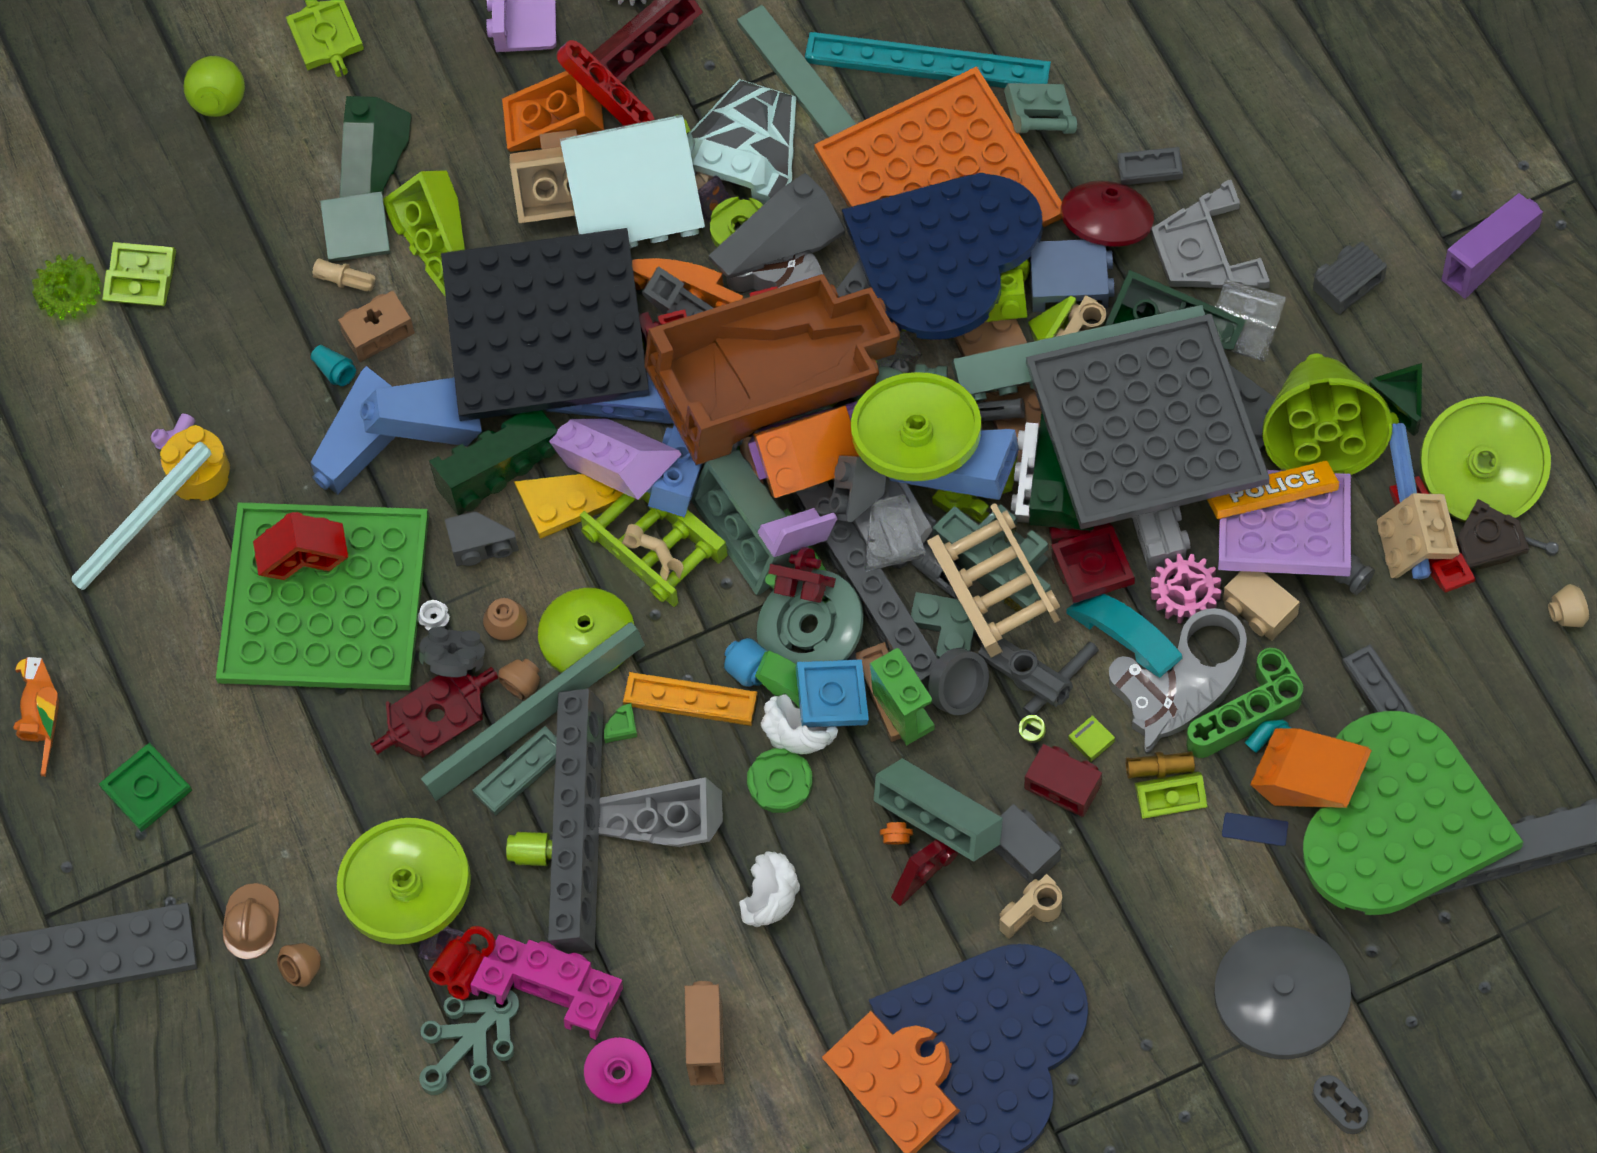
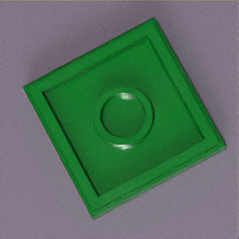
M150 742L99 783L100 788L140 832H143L192 791L188 783Z

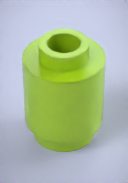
M517 832L516 835H508L506 847L507 861L515 862L516 865L548 866L550 859L552 860V840H550V834Z

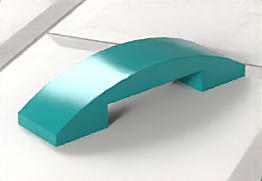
M1102 594L1073 603L1066 609V613L1089 630L1096 626L1134 652L1136 662L1159 678L1183 659L1180 651L1152 623L1129 606L1108 595Z

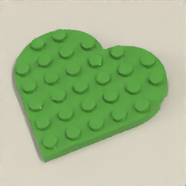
M1382 711L1358 718L1337 735L1336 739L1366 746L1372 751L1347 808L1322 807L1311 819L1304 836L1303 862L1312 885L1330 903L1344 910L1347 907L1364 911L1365 915H1383L1404 909L1523 847V840L1443 730L1431 721L1415 714L1402 711Z

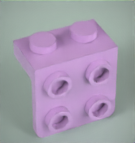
M486 0L488 12L492 11V19H487L488 37H493L496 52L547 50L556 47V0Z

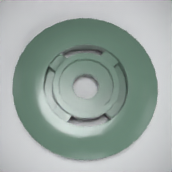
M812 570V573L836 578L834 588L825 587L823 597L830 599L826 604L823 601L817 603L800 599L804 581L799 580L795 597L775 594L774 590L770 593L762 606L757 622L758 644L767 651L781 655L795 664L797 662L847 660L859 642L864 616L860 598L850 583L833 572ZM810 615L816 616L818 620L816 629L811 633H804L801 629L803 619ZM792 645H794L797 648L803 650L814 649L815 651L808 653H797L791 651Z

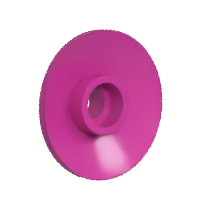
M610 1038L602 1041L590 1051L584 1064V1078L589 1090L598 1099L607 1103L622 1104L636 1099L646 1090L651 1080L652 1065L649 1055L640 1044L627 1038ZM616 1070H623L625 1075L621 1079H615L613 1073Z

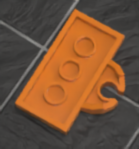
M870 1011L822 1058L904 1153H916L960 1112L957 1106L939 1087L947 1078L952 1065L950 1063L949 1049L946 1043L941 1041L936 1044L932 1055L922 1057L920 1054L921 1045L927 1040H934L937 1033L929 1028L910 1026L902 1028L893 1034L879 1017Z

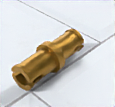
M1192 751L1166 755L1163 752H1155L1154 756L1127 757L1125 760L1128 779L1155 775L1157 778H1165L1166 774L1194 773L1195 771Z

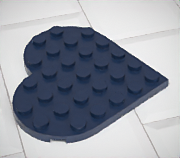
M985 173L959 177L842 209L843 220L869 287H872L877 298L880 297L886 307L885 312L889 320L897 325L899 331L904 329L916 333L917 338L929 340L957 337L983 324L989 318V313L995 304L999 303L1001 296L1000 274L1014 269L1031 256L1030 251L1037 242L1040 243L1043 232L1042 211L1035 196L1026 187L1014 180Z
M1005 945L869 999L872 1012L879 1017L893 1034L902 1028L910 1026L929 1028L937 1033L934 1040H927L921 1045L920 1054L922 1057L932 1055L936 1044L941 1041L946 1043L949 1049L950 1063L952 1065L947 1078L939 1087L957 1106L960 1112L931 1138L940 1148L947 1153H1023L1040 1138L1053 1107V1084L1049 1071L1064 1063L1075 1052L1084 1034L1088 1020V1001L1083 983L1075 970L1063 958L1052 951L1034 945Z

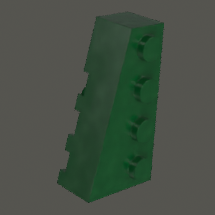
M542 410L520 413L503 422L500 431L487 430L478 435V440L475 444L467 448L460 444L451 449L452 456L441 460L439 456L431 459L429 463L436 488L458 516L465 511H472L481 503V500L490 494L502 491L509 481L517 476L527 474L537 462L543 458L552 457L556 450L549 441L557 434L558 430Z

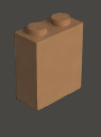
M697 981L691 986H685L686 1066L690 1085L725 1084L723 1004L719 984L713 985L709 981Z

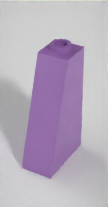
M1518 193L1454 243L1447 250L1442 281L1466 299L1540 227L1543 211L1540 210L1538 204Z

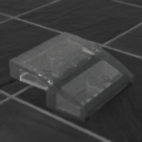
M1225 279L1216 308L1246 320L1234 349L1227 351L1266 362L1286 297Z

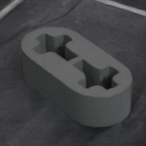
M1331 1075L1322 1076L1315 1082L1312 1096L1316 1105L1343 1132L1358 1134L1363 1131L1369 1116L1368 1110L1345 1084ZM1323 1086L1326 1089L1335 1088L1334 1097L1339 1101L1338 1103L1330 1096L1321 1097ZM1342 1107L1351 1114L1357 1111L1359 1113V1123L1353 1120L1349 1123L1346 1122L1347 1113Z

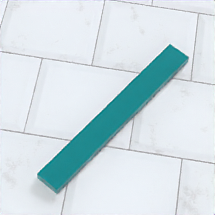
M816 32L809 33L805 59L809 64L944 81L977 66L989 86L1005 88L1008 83L1048 84L1051 68L1050 61Z

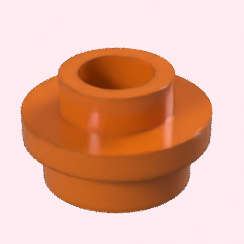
M904 822L886 823V829L880 830V836H883V844L889 845L909 844L910 836L913 835V829L906 828V823Z

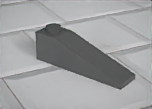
M804 173L771 197L709 255V260L730 279L762 269L769 262L783 259V261L791 260L793 255L808 250L811 253L822 250L844 235L845 229L826 192L808 174Z

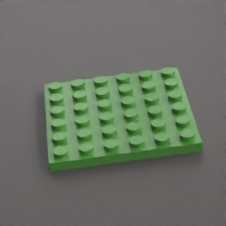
M238 502L216 672L217 683L411 690L429 522L428 509ZM300 512L306 516L324 517L330 521L343 523L348 558L331 571L303 566L286 580L274 579L258 575L253 541L262 535L266 529L283 519L286 514Z

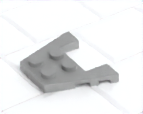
M1232 180L1225 181L1213 193H1206L1199 198L1197 203L1186 210L1182 208L1152 227L1151 236L1170 287L1269 288L1270 280L1261 258L1229 266L1211 216L1240 209V201Z

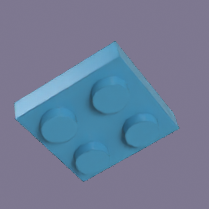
M862 660L797 662L795 668L802 726L867 725L869 718Z

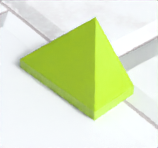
M1069 296L1028 322L1034 341L1056 337L1061 328L1066 329L1070 322L1068 321L1069 314L1076 304L1075 297Z

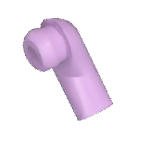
M181 414L173 430L156 429L151 435L152 443L155 444L157 449L161 450L173 435L193 426L195 419L190 415Z

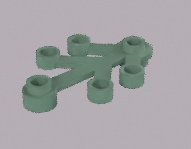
M509 991L505 999L508 1001V1004L504 1008L496 1007V996L489 994L487 999L462 1001L453 996L445 1000L444 1010L449 1018L458 1019L463 1014H483L476 1023L439 1025L435 1021H427L422 1025L421 1035L427 1043L433 1044L443 1039L461 1038L437 1065H430L422 1070L419 1080L422 1089L427 1094L438 1095L445 1091L448 1085L447 1074L472 1047L474 1065L470 1069L472 1081L476 1085L482 1086L491 1080V1071L487 1062L486 1032L495 1023L498 1040L493 1045V1051L496 1058L501 1061H507L513 1057L514 1046L510 1038V1019L519 1010V1000L513 991ZM453 1003L460 1005V1009L456 1012L448 1010L449 1006ZM429 1028H436L437 1033L434 1036L429 1037L425 1035ZM501 1045H508L510 1047L509 1051L505 1054H500L498 1048ZM478 1070H485L487 1074L484 1078L478 1079L475 1077V1073ZM436 1073L439 1075L437 1081H427V1077L430 1074Z

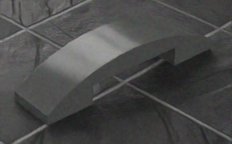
M659 266L655 269L642 292L646 299L663 314L685 309L688 317L713 309L712 306L684 289L683 285L685 283Z

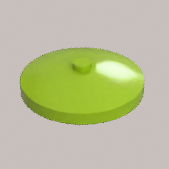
M924 372L903 373L878 382L861 396L852 413V441L860 458L869 467L882 475L903 481L932 480L957 470L974 454L981 438L980 410L973 396L959 383L947 377Z
M1497 397L1469 398L1447 408L1429 427L1421 446L1420 471L1424 486L1429 494H1444L1449 515L1464 523L1478 499L1505 515L1508 514L1514 518L1521 516L1542 495L1550 475V448L1539 423L1519 405Z
M394 819L369 829L351 845L339 867L337 894L346 917L359 932L368 938L386 944H411L439 933L460 913L470 889V866L462 846L447 829L425 819Z

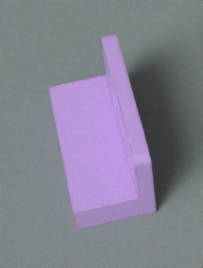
M815 508L762 524L758 534L773 557H777L802 547L826 541L835 525L837 517L834 513L820 517Z

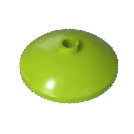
M579 588L568 591L552 601L540 619L538 641L541 652L546 661L555 670L562 673L630 622L634 624L633 617L624 602L610 592L597 588ZM582 621L590 622L587 627L579 626ZM618 665L617 667H615V668H614L613 670H611L610 672H612V671H614L615 669H617L620 665Z

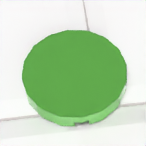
M773 748L761 753L752 766H750L747 772V787L752 800L762 809L773 813H787L799 808L808 799L812 790V771L807 760L802 756L800 757L798 754L789 752L785 748Z

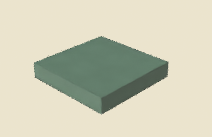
M382 191L320 201L329 262L391 253Z

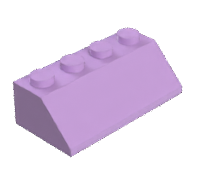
M570 419L558 429L557 434L549 441L569 468L637 500L682 455L679 450L610 419Z

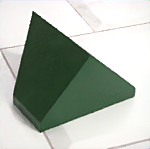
M1422 363L1374 377L1369 382V386L1385 400L1390 413L1394 412L1398 417L1399 423L1405 424L1406 430L1413 436L1419 432L1421 422Z

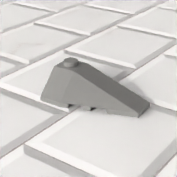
M706 777L601 797L599 802L600 819L598 833L602 836L683 847L711 841L723 822L722 790Z

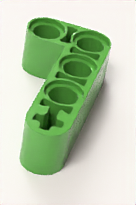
M1267 648L1259 653L1255 677L1260 687L1190 723L1187 731L1186 747L1188 751L1193 752V756L1197 758L1208 757L1251 735L1264 721L1281 720L1299 709L1303 695V684L1281 650ZM1273 664L1277 666L1278 670L1268 671L1263 666ZM1285 690L1291 691L1295 696L1285 698L1280 692ZM1261 705L1267 710L1258 713L1253 711L1251 707ZM1234 720L1238 725L1236 727H1227L1222 722Z

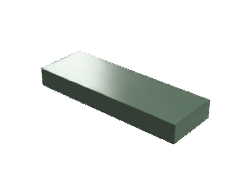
M544 726L472 790L473 794L496 816L556 763L557 737Z

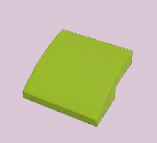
M113 242L110 269L106 270L102 300L164 307L172 279L176 249L174 247Z

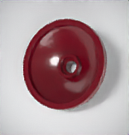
M1090 181L1083 183L1068 191L1061 204L1060 213L1067 228L1080 238L1098 245L1115 247L1131 245L1144 239L1153 227L1154 212L1149 202L1136 190L1117 182Z

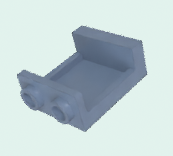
M1086 240L1037 242L1030 251L1033 312H1045V303L1061 302L1069 296L1075 297L1076 301H1082L1085 295L1095 300H1100L1101 305L1104 308H1108L1109 297H1114V278H1108L1107 269H1113L1112 250L1106 251V246Z

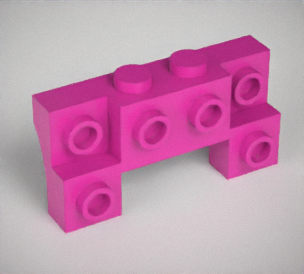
M500 934L496 939L495 949L488 957L484 956L471 983L472 994L478 996L480 991L496 996V1003L502 1005L514 983L515 989L567 1007L569 1009L564 1018L565 1028L571 1030L573 1025L589 1030L590 1038L595 1040L623 989L622 979L592 969L591 962L580 954L564 953L557 950L550 943L543 941L537 943L528 940L527 944Z

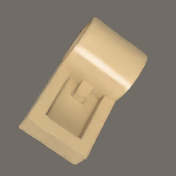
M1085 295L1080 305L1075 304L1068 317L1070 322L1066 329L1061 328L1056 337L1105 326L1106 310L1104 306L1098 303L1097 300ZM1088 319H1095L1098 321V323L1089 324L1085 321Z
M1048 874L1039 881L1037 879L1031 881L1023 891L1024 896L1016 904L1013 901L1010 902L999 915L1001 917L1000 931L1008 939L1033 916L1043 922H1050L1059 917L1062 910V892ZM1049 897L1055 901V904L1045 907L1039 904L1038 901L1041 898Z

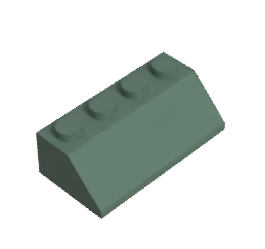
M739 450L707 461L697 481L691 501L710 529L726 542L727 554L756 596L760 595L770 588L765 582V577L769 574L770 564L794 568L795 564L789 563V557L791 554L797 555L800 549L773 557L759 536L758 530L762 524L784 518L786 515L777 506L770 496L767 487L761 483L754 473L751 464L744 459Z

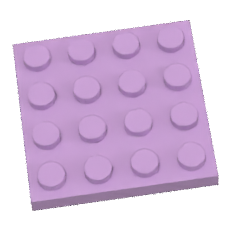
M1267 470L1268 474L1280 472L1279 470ZM1334 473L1339 481V489L1337 491L1221 518L1219 520L1218 570L1350 576L1351 474Z

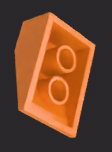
M567 71L502 98L507 149L510 152L541 148L540 134L576 129L577 135L604 130L601 104Z
M846 405L753 434L770 492L774 498L834 479L835 467L838 464L839 456L860 457L852 441L851 421Z
M1275 728L1250 785L1274 806L1347 808L1372 750L1366 746L1303 729Z

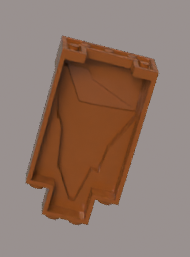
M821 274L650 328L648 331L644 366L695 465L731 454L732 445L763 426L864 394L875 385L876 378L879 375L876 360L895 354L900 333L897 325L889 320L885 312L886 307L880 297L877 298L872 287L838 298L835 286L829 284L825 275Z

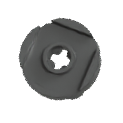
M433 627L429 630L428 636L424 637L420 643L419 661L422 665H424L425 661L426 664L430 665V671L437 675L462 677L467 675V670L476 667L475 672L481 669L484 664L485 647L480 641V634L476 631L468 630L462 632L447 630L443 627Z

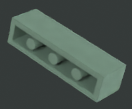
M900 759L876 774L874 801L973 862L1000 845L1002 817L905 759Z

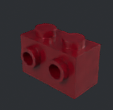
M1043 744L1025 775L1024 789L1084 817L1102 785V772L1091 762L1084 760L1080 762L1071 758L1060 747L1052 746L1051 748Z

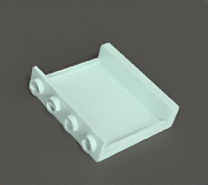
M682 115L560 139L579 234L627 228L630 248L638 246L639 240L650 238V243H657L669 240V234L680 232L681 237L699 234V228L705 227Z

